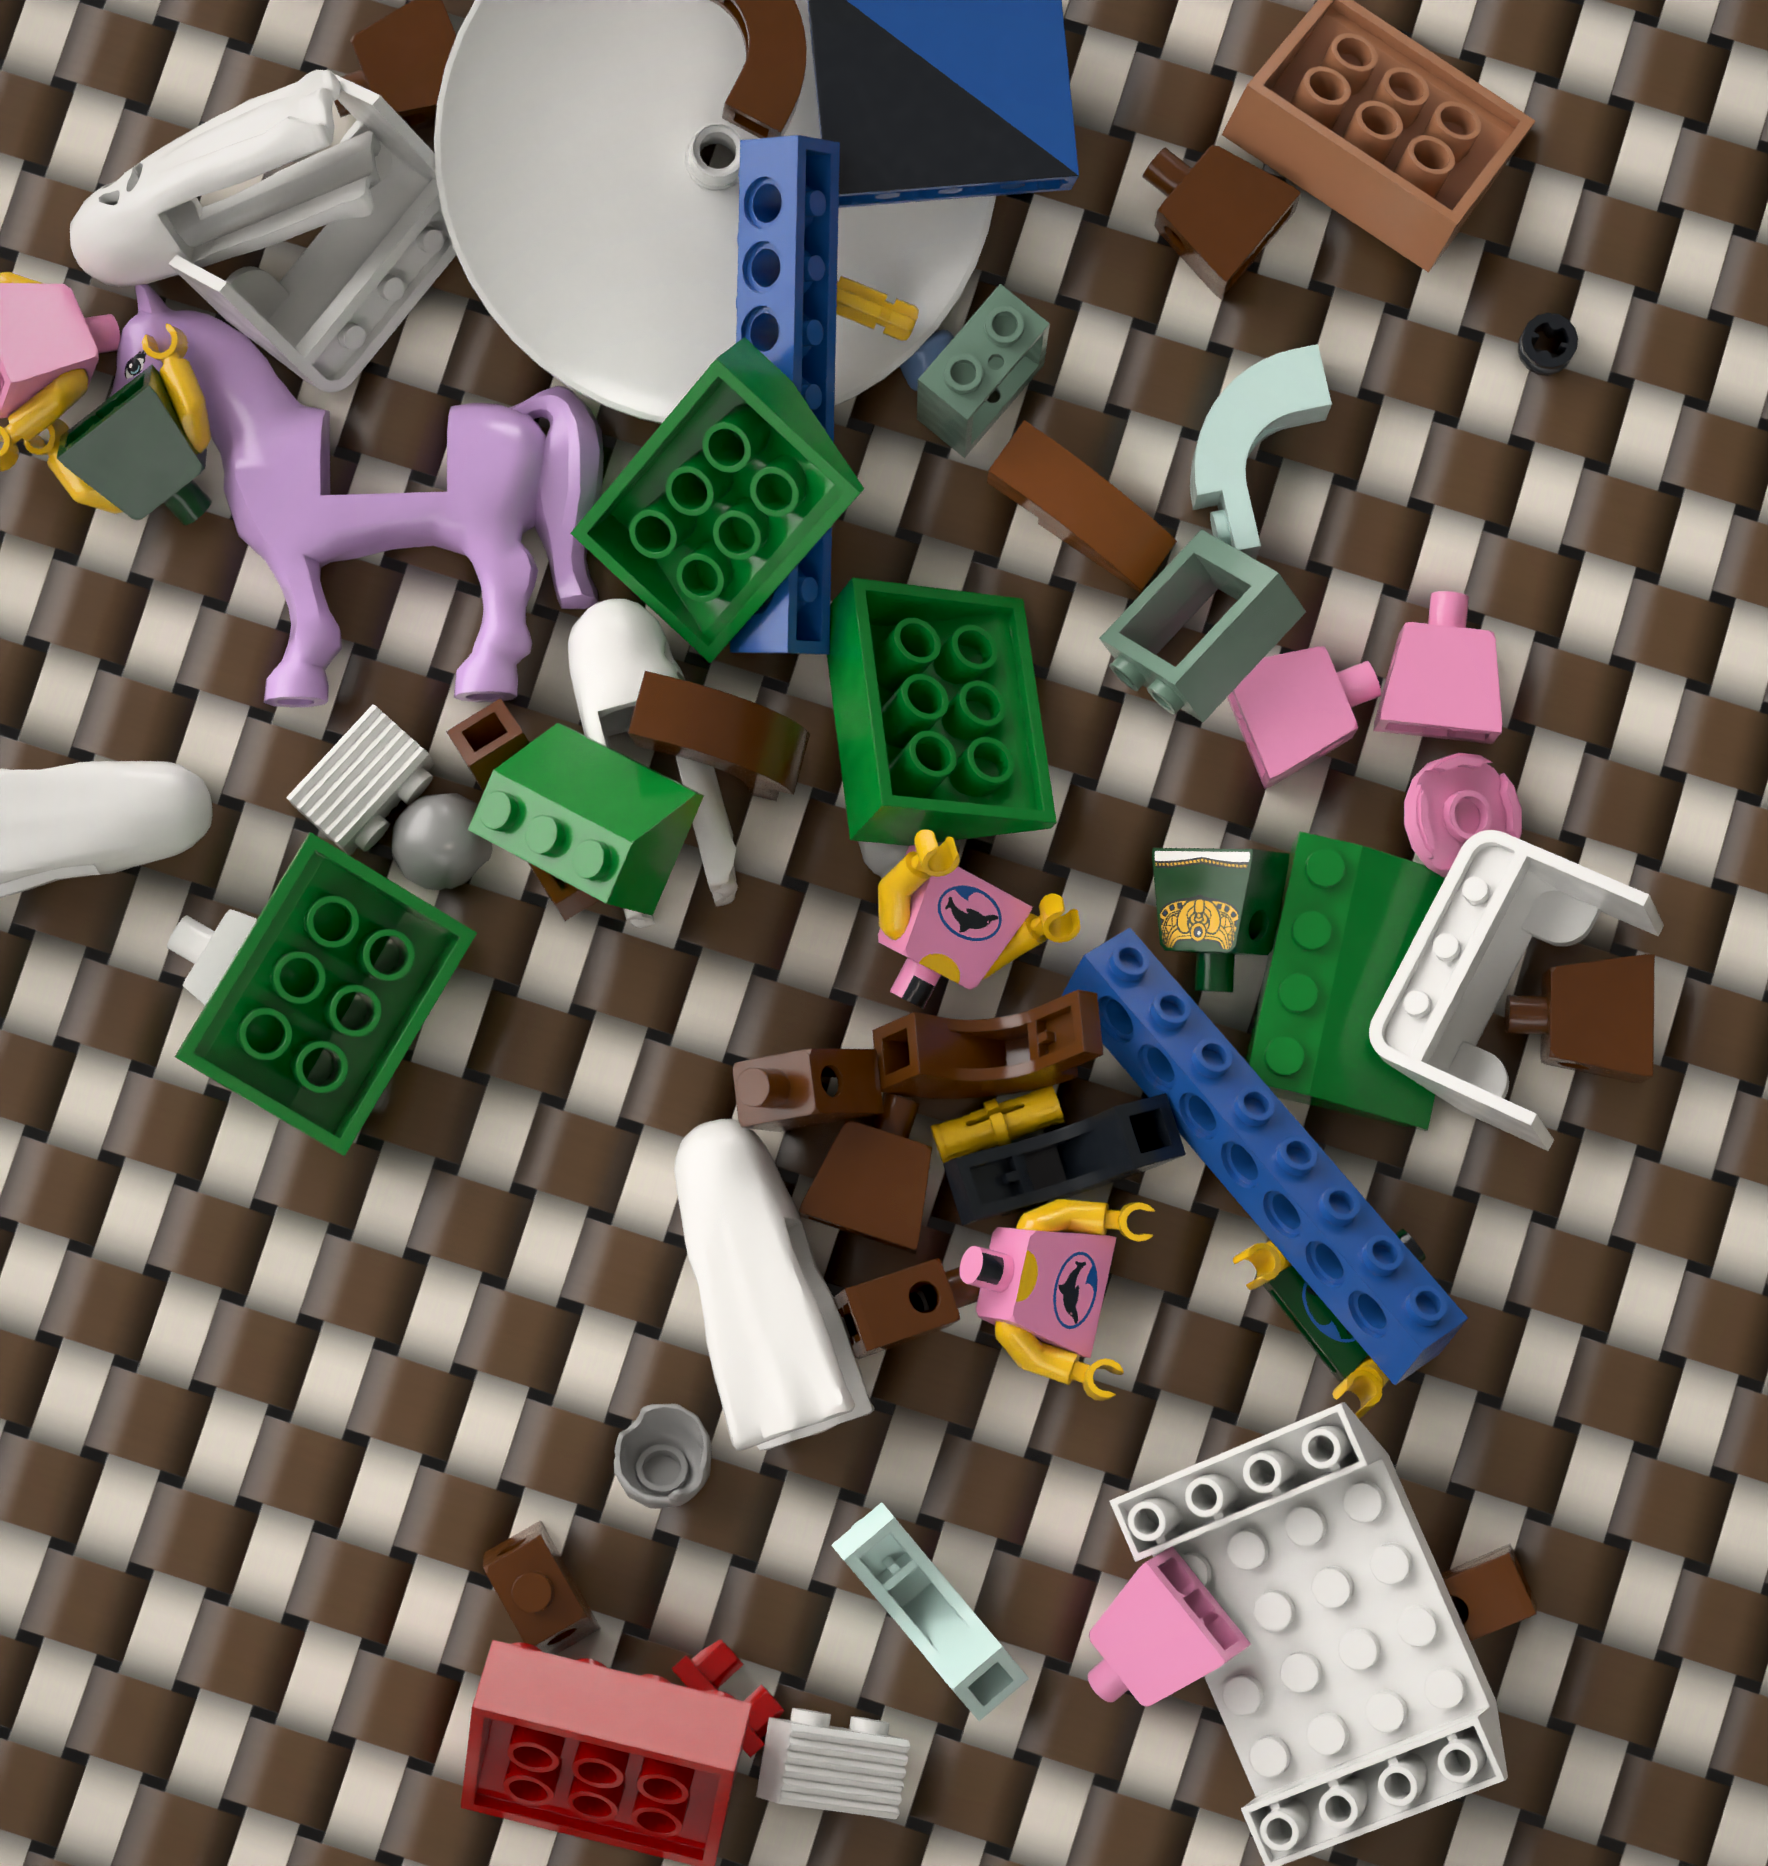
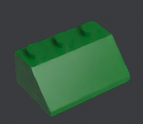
M556 723L492 771L468 830L606 904L653 916L704 795L566 725Z

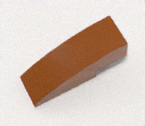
M1025 420L988 470L987 483L1037 516L1040 526L1139 593L1143 592L1177 543V540L1125 494L1060 444Z

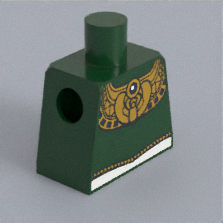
M1153 848L1152 861L1160 945L1164 951L1196 953L1195 991L1233 993L1235 955L1268 956L1272 951L1290 853L1258 849Z

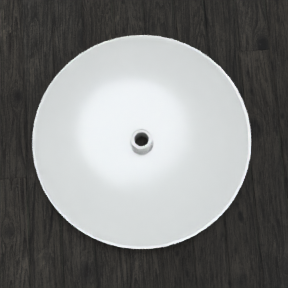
M475 0L458 31L445 66L437 101L434 132L436 182L443 218L453 249L469 283L489 314L509 338L541 368L571 389L603 406L638 419L662 424L714 360L736 344L740 140L760 139L722 119L724 103L746 61L745 45L741 32L732 17L719 5L710 0ZM795 0L805 30L807 46L806 69L796 111L784 136L802 135L821 139L807 0ZM710 144H721L731 151L734 161L723 169H714L702 161L700 151ZM996 196L839 208L837 281H839L842 275L888 294L886 298L888 302L894 304L896 298L913 304L919 309L913 331L907 341H900L883 334L885 327L876 324L873 330L836 315L834 407L858 396L889 376L913 356L939 328L958 301L977 265L989 232Z

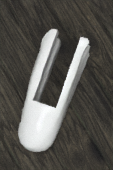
M330 70L312 71L296 83L249 99L235 108L203 123L146 157L125 172L117 181L104 185L83 202L70 223V244L73 255L79 266L87 274L106 285L116 287L142 285L178 275L169 265L176 255L202 268L281 243L334 221L372 215L374 204L369 189L381 181L375 157L378 156L381 149L380 142L373 132L367 131L284 168L229 198L202 207L197 199L199 196L245 182L332 144L335 129L332 104L333 101L339 99L340 81Z
M609 599L598 602L588 608L571 629L568 640L569 667L584 735L610 748L608 736L629 730L645 671L685 680L672 656L667 638L659 621L639 603L627 599ZM676 756L682 784L704 795L694 818L693 827L716 907L727 905L735 899V893L738 888L734 867L736 847L733 842L732 829L714 767ZM623 908L626 920H630L634 927L643 928L655 924L654 916Z
M90 761L41 770L0 769V898L24 892L57 880L116 873L135 866L169 858L188 850L205 836L212 822L211 796L203 779L179 764L164 761Z
M718 1119L695 1127L684 1137L675 1158L674 1172L687 1254L700 1290L707 1348L732 1445L739 1451L753 1446H757L759 1450H769L800 1438L825 1432L837 1424L872 1413L874 1406L866 1392L858 1359L855 1358L849 1339L851 1337L844 1318L841 1317L833 1296L816 1265L797 1206L790 1196L766 1145L756 1132L751 1129L742 1128L739 1121L735 1119Z

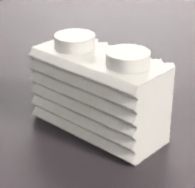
M372 704L286 798L301 814L350 856L358 846L363 851H367L380 840L390 825L385 817L398 805L400 800L409 805L425 791L433 779V776L427 771L433 767L434 761L424 748L377 706Z
M792 1708L790 1720L769 1717L756 1797L777 1804L897 1819L900 1814L898 1806L902 1801L900 1793L904 1788L903 1778L906 1775L904 1766L908 1762L907 1752L911 1747L909 1740L888 1735L889 1722L851 1716L849 1729L829 1726L831 1714L799 1708Z

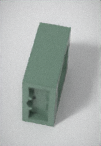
M999 284L919 377L917 420L965 458L1044 366L1050 323L1002 284ZM994 391H997L1000 394V400L996 403L988 402L989 396Z
M1201 529L1099 639L1115 659L1109 665L1111 670L1128 687L1138 691L1142 686H1145L1152 698L1171 714L1175 715L1182 709L1201 722H1204L1306 613V610L1277 571ZM1217 589L1238 600L1176 667L1157 656L1161 649Z

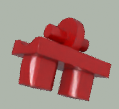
M720 1639L701 1650L692 1659L688 1654L685 1655L671 1669L688 1688L705 1692L708 1690H719L718 1688L744 1664L729 1646ZM762 1684L744 1700L745 1702L752 1703L742 1748L750 1758L765 1745L762 1737L767 1733L769 1717L779 1719L785 1710Z

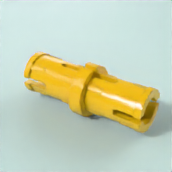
M1047 1086L1000 1103L997 1102L996 1098L983 1102V1109L953 1120L931 1125L930 1128L942 1163H945L954 1158L985 1150L996 1145L999 1147L1010 1144L1011 1140L1040 1129L1063 1124L1065 1121L1053 1086Z

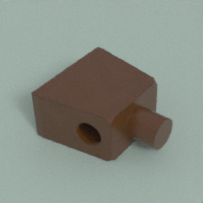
M413 0L359 31L350 39L361 69L342 76V78L381 95L413 131L435 126L437 101L443 74L456 39L455 31L443 1ZM338 100L334 101L340 118L351 114Z
M1216 145L1210 146L1192 168L1165 147L1151 161L1142 178L1167 196L1157 210L1154 226L1158 233L1221 300L1294 214L1301 192L1290 184Z
M1643 954L1549 968L1542 974L1541 996L1507 995L1505 1003L1506 1033L1541 1035L1540 1058L1543 1064L1632 1083H1643L1653 1077L1655 955Z
M803 1049L736 1062L732 1069L738 1121L742 1128L782 1132L884 1113L876 1049ZM821 1077L837 1078L838 1089L833 1097L824 1091Z
M883 1093L884 1113L876 1114L872 1127L846 1119L801 1203L799 1214L802 1218L916 1254L919 1245L932 1147L909 1139L919 1104L900 1096Z
M937 1258L846 1288L833 1297V1300L841 1317L845 1320L851 1337L849 1339L854 1356L859 1360L943 1330L960 1320L958 1308L977 1302L980 1287L964 1283L960 1278V1267L945 1272L941 1261ZM909 1293H915L921 1298L924 1305L923 1312H918L913 1308L909 1300Z
M541 1521L484 1553L483 1568L524 1643L534 1645L542 1652L556 1655L601 1629Z
M1511 1543L1441 1573L1450 1596L1459 1597L1468 1607L1469 1612L1460 1616V1619L1470 1641L1537 1614L1536 1599Z

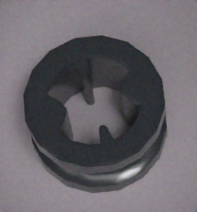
M1545 313L1537 315L1528 322L1519 338L1518 354L1521 362L1528 370L1538 375L1549 376L1559 373L1567 367L1577 350L1578 336L1576 329L1568 319L1559 314ZM1543 331L1548 338L1559 336L1563 342L1556 351L1559 357L1552 358L1547 350L1538 353L1535 351L1533 346L1540 337L1537 332Z

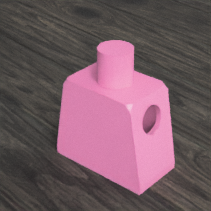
M1450 591L1433 592L1430 597L1428 624L1416 622L1404 624L1397 638L1375 717L1373 731L1493 744L1501 734L1502 712L1495 634L1489 630L1466 628L1469 596Z
M1325 646L1264 657L1227 697L1264 789L1274 786L1353 738L1358 725L1351 708L1380 697L1381 688L1369 661L1336 673Z
M1172 1546L1145 1562L1136 1571L1090 1630V1642L1104 1659L1088 1672V1681L1094 1692L1107 1702H1115L1129 1690L1141 1705L1149 1707L1218 1669L1244 1651L1251 1643Z

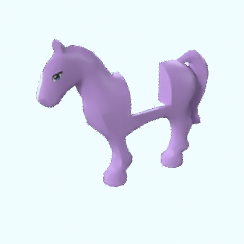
M148 284L135 285L138 313L129 320L122 330L117 350V370L110 397L150 365H153L160 372L163 363L148 356L143 350L142 340L146 334L154 337L158 344L159 352L162 353L169 349L172 340L170 333L166 329V323L183 331L187 337L188 349L182 359H187L190 362L205 397L211 437L221 454L224 469V492L238 536L266 561L283 591L289 608L291 629L288 645L282 661L266 679L264 703L271 706L294 708L320 706L328 702L329 685L325 670L342 649L340 628L328 608L320 582L321 568L330 562L356 559L392 549L436 546L467 556L475 568L482 590V624L472 653L456 671L454 698L471 702H495L500 698L502 701L514 699L517 696L518 688L516 665L530 654L532 647L530 632L526 625V606L535 587L538 574L533 556L521 542L523 533L535 527L548 557L556 597L561 609H586L595 605L598 601V591L590 577L586 560L588 549L570 534L602 496L604 459L602 430L591 409L572 390L563 386H555L543 390L524 402L509 408L489 403H468L451 406L447 428V492L330 495V411L300 404L285 384L277 377L266 357L243 333L209 314L192 310L174 311L167 307L160 296ZM542 417L548 419L550 428L547 436L539 424L534 421L535 418Z

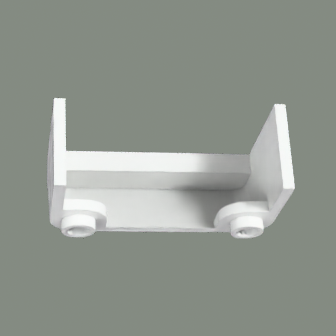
M337 75L335 76L340 81L341 86L338 101L357 120L344 135L340 143L367 131L373 132L380 142L381 149L378 156L375 157L381 181L369 189L374 204L372 215L326 224L280 282L269 273L257 267L240 268L224 281L178 255L169 263L226 321L303 380L325 392L341 391L357 378L456 256L441 210L435 175V153L381 95Z
M1486 830L1474 834L1461 847L1372 1018L1369 1038L1374 1050L1388 1065L1458 1110L1549 1151L1554 1139L1539 1116L1532 1111L1505 1100L1509 1089V1076L1502 1062L1492 1053L1476 1045L1532 936L1554 946L1574 945L1582 941L1590 933L1601 912L1659 936L1664 924L1650 895L1504 832Z

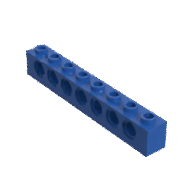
M802 135L740 140L736 343L745 337L794 383L834 443L840 142ZM832 527L730 641L731 653L829 655Z
M1128 928L1083 955L1062 996L1078 989L1097 993L1103 1045L1148 1097L1167 1094L1179 1134L1394 1385H1397L1438 1356L1467 1321L1468 1317L1135 932Z

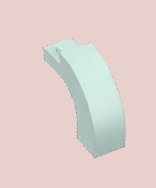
M1318 344L1277 353L1259 361L1242 372L1216 399L1205 418L1199 434L1190 475V495L1193 510L1217 505L1218 510L1210 512L1213 536L1255 560L1261 544L1246 482V461L1254 448L1273 433L1291 427L1326 420L1332 402Z
M882 1502L864 1518L857 1521L851 1529L831 1545L978 1721L982 1720L1029 1679Z

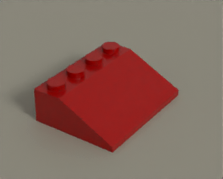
M492 1640L471 1710L460 1808L693 1866H715L752 1703L736 1700L732 1695L719 1690L704 1692L675 1685L658 1675L644 1674L639 1676L610 1669L593 1659L580 1658L574 1660L545 1653L528 1643L517 1642L509 1644Z

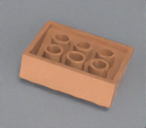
M1318 0L1247 84L1222 136L1429 273L1457 236L1536 121L1354 0Z

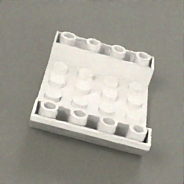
M1345 1402L1110 1500L1112 1509L1135 1562L1151 1555L1155 1557L1173 1546L1251 1643L1244 1651L1204 1677L1256 1798L1242 1807L1241 1811L1265 1866H1282L1500 1783L1508 1778L1497 1702L1389 1454Z

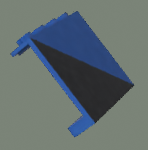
M807 0L820 137L823 140L840 142L839 208L1072 189L1079 177L1062 0Z

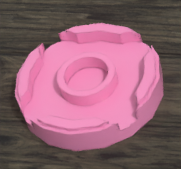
M1456 753L1427 763L1412 779L1404 800V826L1413 851L1428 869L1446 878L1463 844L1474 834L1486 830H1497L1520 839L1522 834V808L1514 785L1505 773L1498 774L1493 767L1488 765L1493 762L1481 755Z

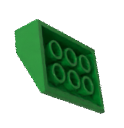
M744 337L714 360L570 534L711 663L862 493L864 487L794 383Z
M852 577L830 604L829 655H827L850 840L912 846L915 845L914 838L920 830L925 829L934 832L937 842H944L949 836L953 837L954 840L1051 829L1057 821L1024 600L1022 598Z
M1301 831L1298 833L1292 843L1273 949L1268 954L1245 1060L1277 1098L1423 1131L1428 1130L1435 1094L1384 1062L1370 1042L1369 1028L1375 1012L1445 880L1444 877L1428 869L1425 865L1363 845Z
M309 832L176 1053L175 1058L327 1148L345 1156L477 932Z

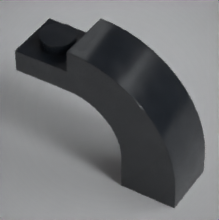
M1164 1093L1114 1106L1082 1121L1035 1137L957 1157L943 1163L963 1226L999 1215L1003 1217L1057 1199L1080 1194L1185 1156L1186 1153L1167 1094Z

